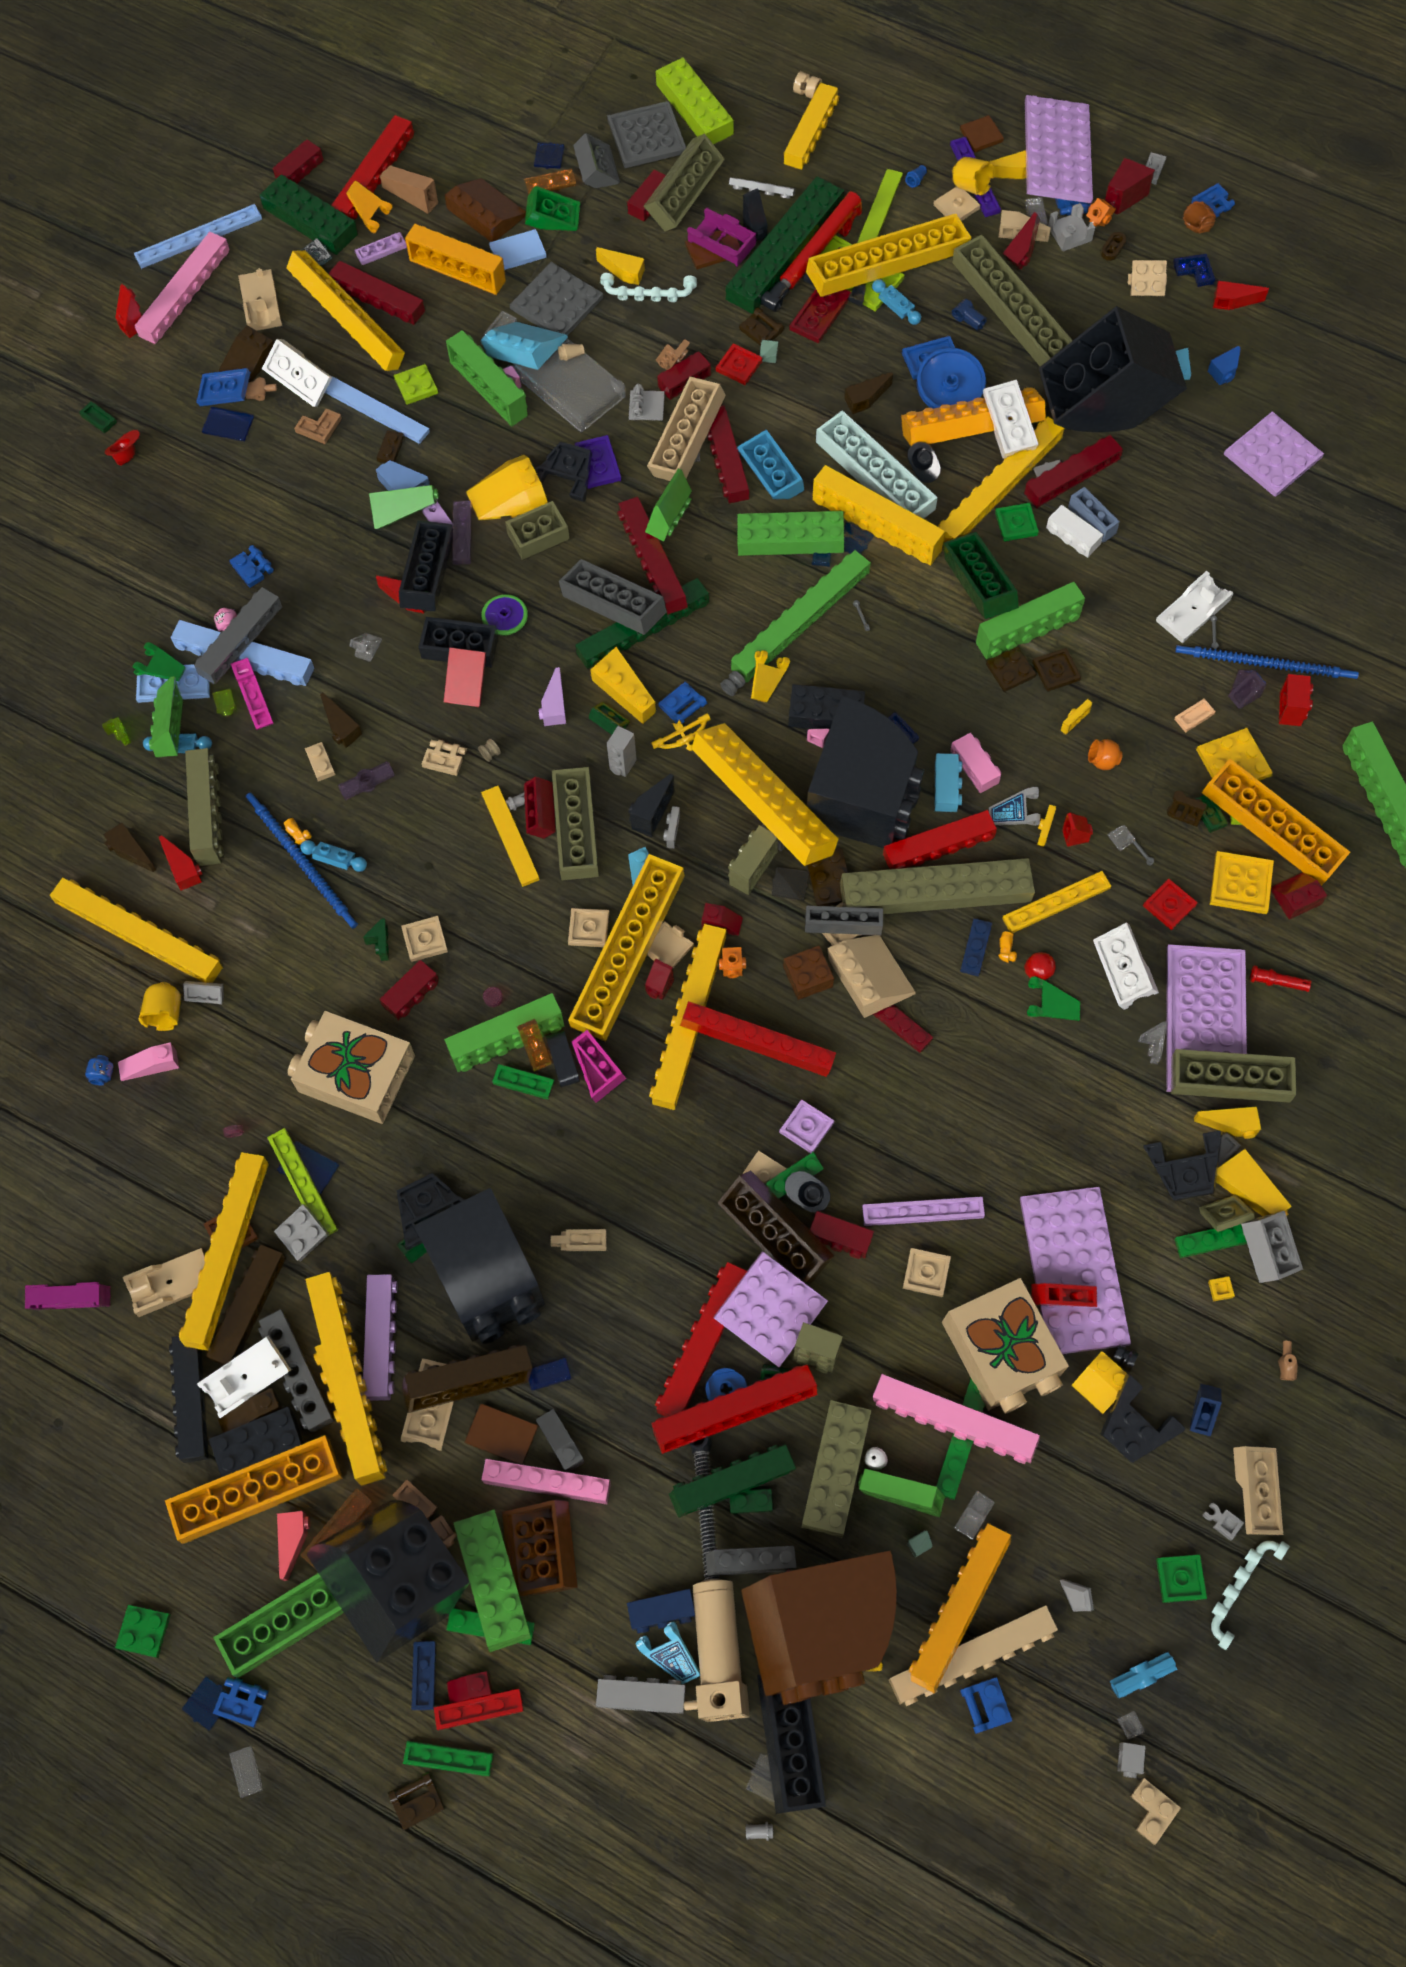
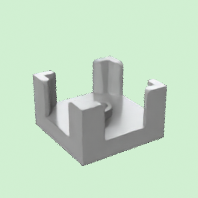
M1081 203L1074 205L1071 215L1057 220L1058 211L1050 214L1048 227H1050V232L1062 251L1088 243L1093 239L1095 226L1092 222H1090L1089 227L1086 226L1082 219L1084 208Z

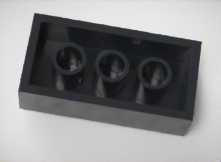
M426 617L419 643L421 659L448 662L449 648L486 652L485 667L492 668L498 642L497 626Z
M792 684L788 727L830 729L841 697L844 696L864 704L865 691Z
M289 1407L209 1439L221 1477L304 1444L294 1413Z

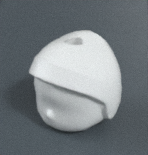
M872 1447L867 1450L865 1463L869 1468L879 1470L887 1465L888 1458L882 1449Z

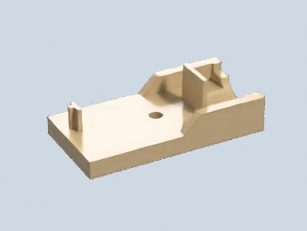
M258 268L259 270H256L254 273L238 275L246 323L256 331L282 326L271 269L262 271V269Z
M200 1248L163 1264L151 1265L124 1276L123 1280L131 1295L134 1313L141 1317L192 1296L193 1290L197 1288L199 1282V1272L205 1264L203 1249ZM168 1280H172L171 1284H167Z
M422 1358L419 1372L427 1370L428 1367L433 1365H439L440 1367L447 1364ZM454 1402L407 1413L401 1441L422 1442L441 1451Z
M1248 1446L1233 1448L1236 1481L1243 1488L1246 1534L1283 1535L1276 1448Z

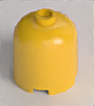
M963 157L953 167V182L959 189L983 196L991 187L988 184L990 179L994 178V166L985 160Z
M167 982L149 986L144 994L138 1019L139 1022L145 1027H148V1025L155 1026L158 1031L173 1030L174 1026L178 1025L181 1005L179 991Z

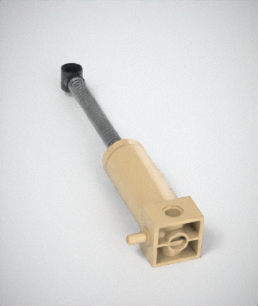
M708 1436L704 1438V1442L700 1445H696V1441L690 1443L692 1454L695 1455V1474L697 1476L704 1474L706 1477L711 1474L709 1473L710 1465L708 1463L710 1461H708V1454L712 1446V1438ZM713 1505L699 1510L701 1517L700 1531H702L700 1535H702L701 1539L703 1540L702 1552H704L703 1564L705 1565L703 1568L705 1569L706 1578L701 1583L693 1585L701 1685L696 1686L697 1700L684 1702V1709L686 1711L698 1709V1718L706 1722L750 1717L747 1685L742 1683L733 1582L719 1579L718 1577L720 1576L718 1575L707 1576L705 1554L717 1548V1543L715 1542L716 1534L714 1533L716 1530H714L715 1522H713V1519H715L713 1518ZM725 1697V1703L721 1706V1700Z

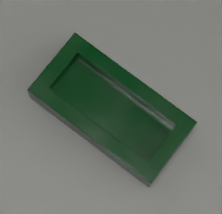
M92 401L79 412L81 417L104 434L117 423L114 417Z

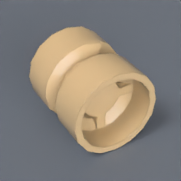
M800 71L796 76L793 92L800 95L805 94L806 97L812 99L817 87L822 83V79L815 76L810 77L809 74Z

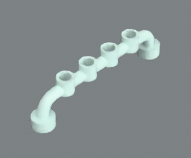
M603 273L600 283L609 294L618 295L619 300H627L629 295L634 296V299L637 301H643L644 296H651V300L655 302L660 301L661 297H668V301L676 302L678 297H685L692 292V289L696 288L697 278L694 276L684 277L683 286L686 288L684 290H677L676 288L661 290L659 287L644 289L640 286L635 289H629L626 286L613 288L611 286L614 284V276L610 273Z
M1265 1541L1256 1550L1251 1548L1245 1557L1248 1561L1245 1568L1240 1566L1234 1575L1237 1581L1234 1585L1229 1583L1223 1595L1226 1596L1224 1602L1220 1603L1218 1601L1212 1613L1215 1616L1211 1623V1630L1220 1641L1218 1645L1224 1650L1228 1648L1235 1635L1229 1631L1224 1634L1220 1630L1221 1622L1264 1552L1268 1549L1274 1550L1273 1556L1281 1560L1290 1547L1282 1541L1279 1544L1274 1541Z

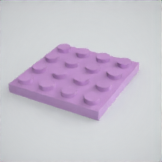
M1271 412L1227 448L1224 455L1276 497L1317 463L1324 453L1274 412Z
M761 1252L713 1318L780 1367L795 1347L803 1322L811 1325L828 1301L767 1254Z

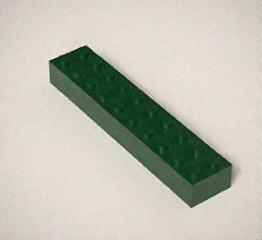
M816 176L726 285V300L753 314L755 309L762 305L761 298L766 291H771L775 284L780 282L782 274L844 199V190Z

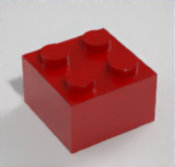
M1288 674L1280 691L1279 724L1301 726L1303 721L1307 720L1308 711H1311L1313 706V700H1310V695L1313 692V684L1310 683L1311 676Z

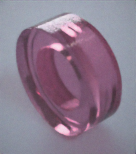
M496 987L486 989L483 993L485 1004L489 1007L499 1006L503 1000L500 989Z
M232 1125L223 1128L224 1137L241 1136L244 1133L243 1126Z

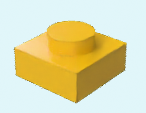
M1230 1277L1208 1281L1213 1302L1234 1298L1235 1295Z

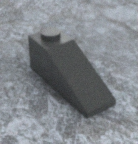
M554 1409L536 1419L567 1473L585 1463Z

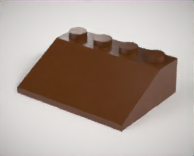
M482 178L456 185L445 194L447 209L490 242L497 241L526 217L525 210Z
M552 1500L502 1512L505 1548L519 1597L578 1588L568 1501Z

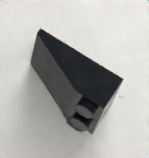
M673 774L666 776L639 796L635 804H631L628 813L630 814L629 822H631L632 830L652 838L675 793Z

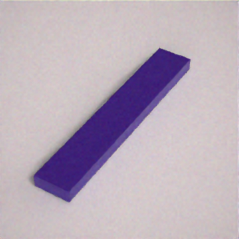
M966 137L950 141V146L957 160L963 157L976 158ZM991 188L983 196L974 194L985 217L1001 212V208Z

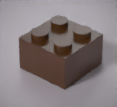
M820 946L784 958L783 968L797 1000L833 987L834 977Z

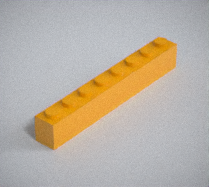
M987 1524L985 1530L981 1529L976 1539L978 1543L975 1548L971 1547L967 1559H969L967 1565H962L957 1576L959 1580L956 1585L953 1584L948 1593L950 1598L947 1604H942L938 1613L940 1615L938 1622L932 1623L929 1630L930 1637L927 1642L923 1641L919 1649L921 1655L918 1661L914 1660L909 1669L911 1681L934 1694L1011 1543L1010 1534L990 1524Z

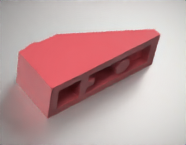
M303 1511L277 1514L279 1579L282 1581H288L307 1537V1529H310V1518Z

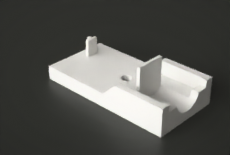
M276 339L262 368L313 407H318L332 379L329 374L305 358L302 352L284 339Z
M1017 380L985 388L983 395L994 424L995 437L1002 458H1007V456L1021 450H1035L1038 442Z
M1207 571L1194 581L1183 595L1156 619V622L1181 643L1185 642L1232 598L1233 592L1218 588Z
M1128 923L1093 940L1117 1003L1121 1008L1125 1010L1136 999L1159 993Z
M267 1336L207 1376L197 1385L212 1397L215 1409L221 1418L288 1373L291 1368L270 1337ZM246 1374L247 1379H244L242 1375Z

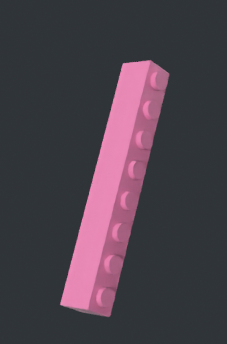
M209 231L135 324L139 337L154 344L163 337L166 330L172 326L173 321L182 313L184 307L190 303L192 297L200 290L203 283L209 279L210 274L219 266L222 259L227 256L229 247L225 238Z
M883 1374L873 1395L876 1406L887 1410L891 1408L896 1410L895 1413L902 1417L909 1415L914 1417L915 1421L920 1424H932L940 1432L946 1433V1431H950L958 1439H970L981 1448L988 1446L993 1448L995 1453L1002 1456L1006 1454L1011 1455L1015 1461L1022 1464L1032 1462L1040 1440V1435Z

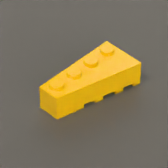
M617 647L591 669L592 681L642 724L656 713L655 701Z

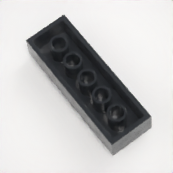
M417 521L399 589L400 608L436 612L453 543V524Z
M761 1674L757 1675L776 1814L826 1807L811 1699L783 1705L781 1693L766 1697Z

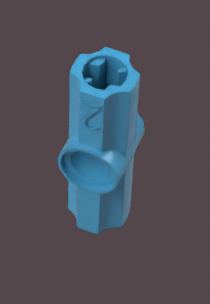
M1169 1652L1164 1653L1149 1662L1145 1661L1131 1668L1129 1672L1111 1680V1687L1118 1698L1124 1697L1137 1689L1141 1690L1157 1682V1679L1177 1670L1176 1663Z

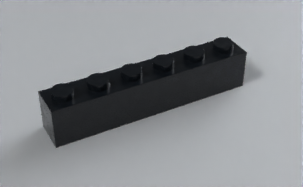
M179 1336L172 1337V1343L169 1344V1352L173 1356V1364L170 1365L171 1375L174 1376V1384H172L171 1388L176 1404H173V1414L177 1418V1425H174L175 1437H178V1445L175 1446L176 1457L183 1463L209 1459L205 1393L197 1385V1383L204 1379L202 1350L185 1347L180 1341Z

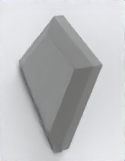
M1065 1579L1060 1580L1072 1611L1094 1610L1091 1588Z

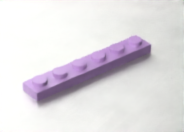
M983 1197L864 1204L862 1206L864 1226L980 1219L985 1217Z

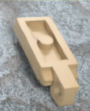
M566 1230L561 1232V1236H551V1247H561V1250L606 1251V1230Z

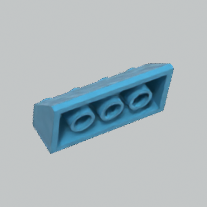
M767 429L737 447L773 499H791L804 491L803 479Z

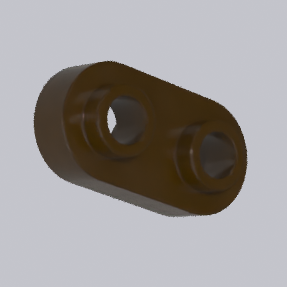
M1114 232L1110 235L1102 247L1101 256L1103 259L1113 261L1117 258L1125 246V234Z

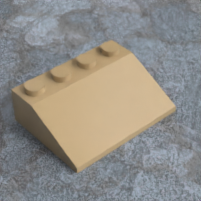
M880 935L844 940L828 948V959L864 1018L915 994L913 987Z

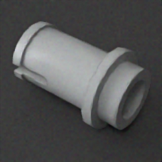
M524 793L515 797H508L506 804L509 810L515 811L517 807L525 804Z
M768 1822L757 1825L746 1824V1840L766 1839V1841H769V1838H773V1824H768Z

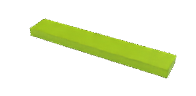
M891 169L886 170L857 243L879 236L902 179V172Z
M286 1128L267 1137L301 1205H307L330 1235L338 1231Z

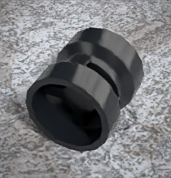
M1119 1344L1112 1360L1130 1372L1139 1353L1128 1351L1125 1346Z

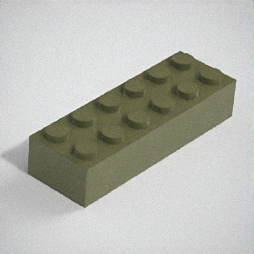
M705 134L691 140L644 205L645 209L664 231L677 227L725 160Z
M208 748L185 751L190 851L199 866L221 864V857L224 856L222 845H220L223 834L222 830L219 829V823H222L221 813L218 812V807H221L220 796L217 795V791L220 790V783L216 774H219V767L215 763L214 755L210 754Z
M589 767L552 770L561 880L599 877Z
M1175 1049L1171 1056V1094L1290 1103L1296 1096L1295 1057Z
M830 1400L801 1528L843 1538L871 1410Z

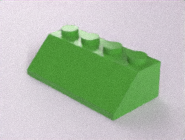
M677 469L656 503L645 530L646 533L662 541H665L667 536L671 537L680 518L683 517L686 508L689 507L692 500L689 498L692 490L681 469Z
M172 676L157 690V697L154 698L155 711L152 712L154 724L151 725L152 739H149L150 750H153L155 757L178 756L183 699L176 678Z

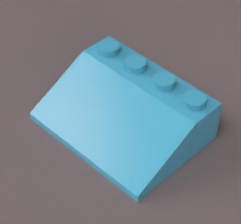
M514 322L491 329L481 339L487 356L538 370L568 336Z

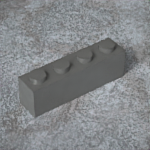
M806 906V933L882 934L883 909Z
M794 1546L713 1550L705 1554L707 1576L785 1572L787 1569L792 1570L796 1568Z

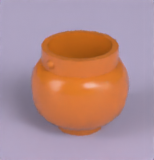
M1103 739L1095 740L1092 743L1088 753V761L1090 763H1093L1100 770H1111L1120 764L1122 752L1115 741Z

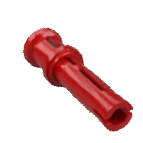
M1256 965L1253 966L1250 974V982L1266 983L1267 986L1275 984L1309 992L1311 987V980L1279 974L1273 969L1265 970L1258 968Z

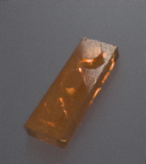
M571 168L525 179V185L529 195L534 186L553 191L575 186L576 180Z
M533 1019L517 1026L533 1070L537 1071L552 1064L536 1020Z

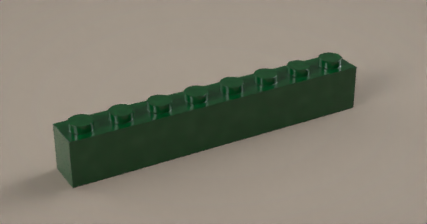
M696 578L682 586L686 596L687 608L668 615L665 613L645 635L616 622L575 645L576 653L585 667L590 669L615 647L620 652L627 650L633 644L644 641L653 633L660 632L662 628L673 625L682 617H687L693 611L704 608L709 603L708 591L699 579Z

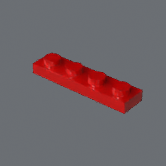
M520 1689L434 1707L437 1730L524 1712Z

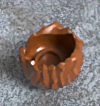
M1195 201L1186 207L1183 220L1188 229L1199 234L1211 230L1215 224L1216 216L1209 205L1203 201Z

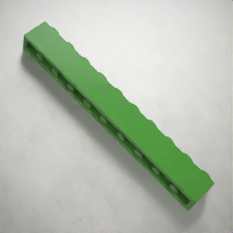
M856 550L851 554H847L839 565H835L827 576L821 577L818 584L810 587L802 598H798L790 609H786L779 619L773 620L765 631H761L752 643L749 642L741 653L735 654L731 660V670L740 673L746 683H748L755 674L756 651H767L768 657L764 664H769L870 572L871 562Z

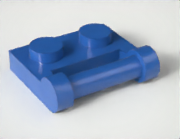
M684 682L660 701L659 707L676 724L680 720L682 725L686 718L700 707H704L707 701L689 684ZM693 700L695 701L690 707H688V708H687L685 711H683L680 715L677 714V713H678L679 711H681L685 706H687L690 702H692Z
M997 1677L960 1690L962 1697H965L973 1719L975 1734L1012 1721ZM975 1692L979 1693L989 1721L983 1724L973 1696Z

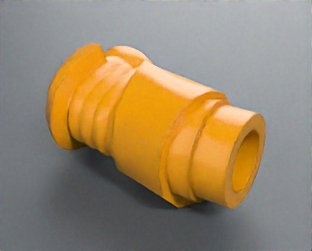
M294 818L284 822L286 832L295 839L296 844L301 845L303 841L311 839L312 835L308 830L302 832Z
M1007 931L1002 932V936L999 939L1001 949L998 956L1002 961L1009 963V961H1016L1017 953L1015 951L1011 952L1014 934Z

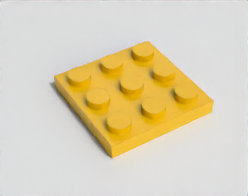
M1248 728L1202 744L1196 749L1212 778L1229 759H1232L1259 781L1270 777L1273 773Z
M1217 851L1210 905L1267 914L1274 860Z

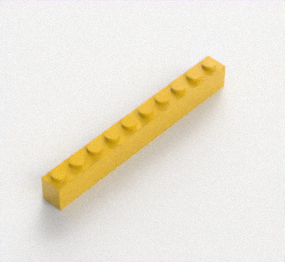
M305 250L292 251L287 265V269L292 273V276L321 303L322 307L351 334V337L381 365L382 369L385 371L398 370L405 352Z
M1050 417L1040 421L1034 430L1038 442L1037 448L1028 451L1021 450L1007 456L1001 465L998 464L994 468L990 476L987 475L983 479L979 487L976 486L972 490L968 498L965 497L961 501L957 509H953L946 520L940 522L938 527L945 531L944 542L968 535L1062 439L1064 427L1055 425Z
M62 878L50 894L52 900L59 906L201 982L213 983L222 970L219 962L220 959L215 955H207L200 947L188 945V942L183 938L178 937L177 939L168 930L158 929L153 922L141 920L142 918L138 914L126 912L123 906L111 904V901L102 895L98 897L94 891L87 887L83 889L79 883L72 879L68 881Z
M704 924L703 929L698 931L697 941L699 943L697 947L693 948V963L688 965L686 975L689 976L687 981L683 982L681 992L684 993L682 999L678 998L676 1005L678 1013L677 1016L673 1015L671 1021L673 1029L671 1033L667 1034L665 1044H668L666 1051L663 1050L660 1062H662L661 1069L657 1068L655 1074L656 1086L651 1087L649 1097L652 1098L653 1105L672 1110L676 1109L698 1034L696 1031L681 1027L680 1024L688 1001L706 1007L722 948L726 940V929Z
M241 1152L240 1158L236 1160L235 1173L230 1178L229 1191L223 1199L222 1212L217 1217V1228L211 1235V1246L205 1253V1264L199 1272V1282L197 1288L193 1290L191 1306L186 1311V1322L179 1332L180 1341L185 1347L209 1350L268 1168V1162L264 1156Z

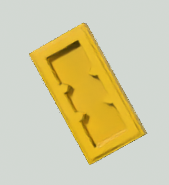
M1087 699L1077 709L1074 708L1070 711L1068 718L1063 721L1061 731L1064 734L1070 732L1090 713L1092 702Z
M1049 805L1045 819L1041 818L1038 827L1041 830L1037 845L1045 846L1056 806Z

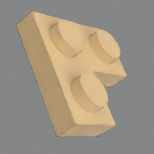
M1143 1778L1130 1796L1148 1811L1136 1831L1153 1845H1156L1181 1808Z

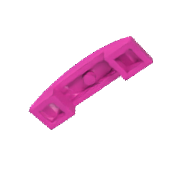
M245 658L231 663L256 730L272 725V718L249 659Z

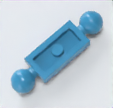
M881 279L873 282L872 288L874 292L880 293L879 299L900 318L903 319L908 316V321L911 324L917 325L920 323L921 314L918 311H913L915 305L892 285L886 288L885 282Z
M196 734L179 735L178 753L196 750V747H199V749L208 748L209 750L212 746V741L207 736H202L198 739ZM146 737L143 741V746L146 750L153 751L149 747V739H152V737Z
M305 840L301 843V851L306 855L312 854V859L345 870L351 865L358 872L364 871L367 867L366 860L362 857L355 858L354 852L320 842L318 846H315L311 840Z

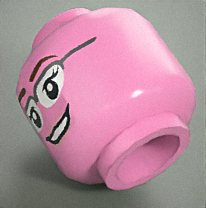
M221 608L215 614L214 621L218 632L225 630L230 621L237 616L234 610Z

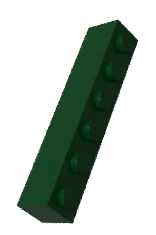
M778 1444L766 1449L767 1452L764 1454L756 1452L748 1456L749 1460L742 1462L739 1459L730 1463L729 1468L723 1469V1467H718L711 1471V1475L705 1477L704 1474L692 1478L693 1482L685 1484L684 1481L674 1485V1489L669 1493V1497L678 1518L791 1473L796 1467L787 1446L779 1447Z

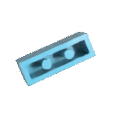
M936 753L935 811L957 812L958 805L962 804V794H959V789L962 788V778H959V772L962 771V761H959V754Z

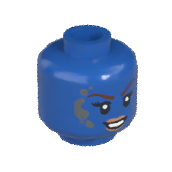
M98 1055L97 1058L89 1060L85 1076L91 1084L104 1085V1083L110 1081L114 1065L109 1061L108 1057Z

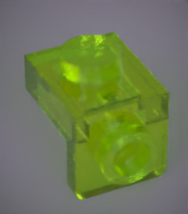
M231 689L212 693L217 714H222L225 717L232 715L233 711L237 710Z

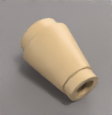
M562 344V346H559L558 354L560 360L568 361L584 355L583 344Z

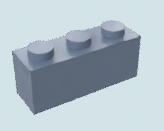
M1085 487L1071 496L1068 508L1103 534V543L1117 533L1120 521Z

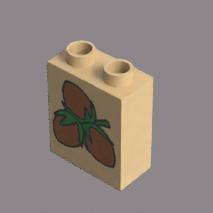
M324 1011L320 1021L313 1020L309 1024L305 1033V1041L308 1042V1045L303 1055L296 1054L292 1058L288 1068V1075L292 1077L291 1080L299 1093L383 1124L415 1057L410 1042Z
M1021 1278L948 1311L943 1319L942 1324L972 1381L975 1382L988 1411L1001 1405L1004 1413H1009L1027 1403L1023 1395L1024 1393L1037 1388L1040 1395L1044 1396L1063 1385L1059 1377L1069 1366Z

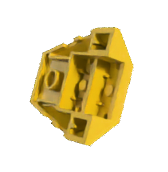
M525 455L508 460L466 491L478 520L501 519V516H512L513 518L548 503L529 457Z

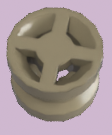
M492 739L487 740L485 745L478 747L479 752L488 762L492 760L493 756H498L501 753L499 747Z

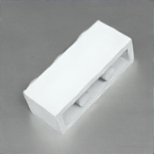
M1063 505L1048 518L1046 528L1049 532L1057 535L1064 543L1071 545L1078 553L1085 555L1087 558L1101 544L1103 534Z

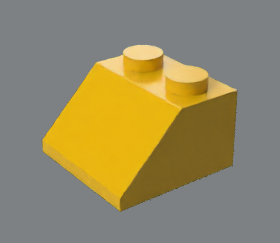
M1102 1351L1071 1386L1104 1414L1117 1399L1116 1396L1118 1391L1122 1389L1125 1382L1123 1380L1127 1373Z

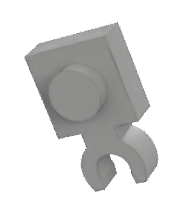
M1211 1503L1209 1507L1214 1510V1515L1204 1512L1203 1517L1210 1521L1214 1520L1216 1523L1213 1528L1230 1541L1233 1540L1244 1522L1227 1509L1221 1513L1219 1507Z

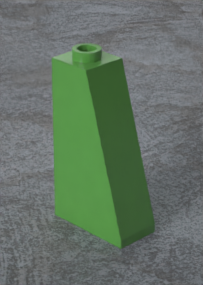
M434 485L369 493L374 528L382 529L437 504L436 499H439L438 490L434 488Z
M868 1469L864 1470V1474L860 1475L858 1481L859 1489L863 1494L936 1517L941 1515L945 1496L935 1486Z

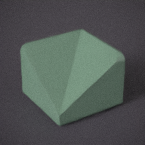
M762 340L760 349L762 362L776 363L778 341Z
M927 1531L921 1532L907 1542L914 1557L932 1548Z

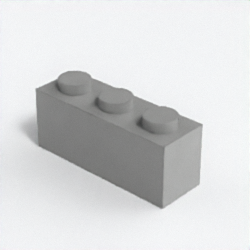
M618 726L607 742L609 767L614 774L626 777L637 760L634 733Z

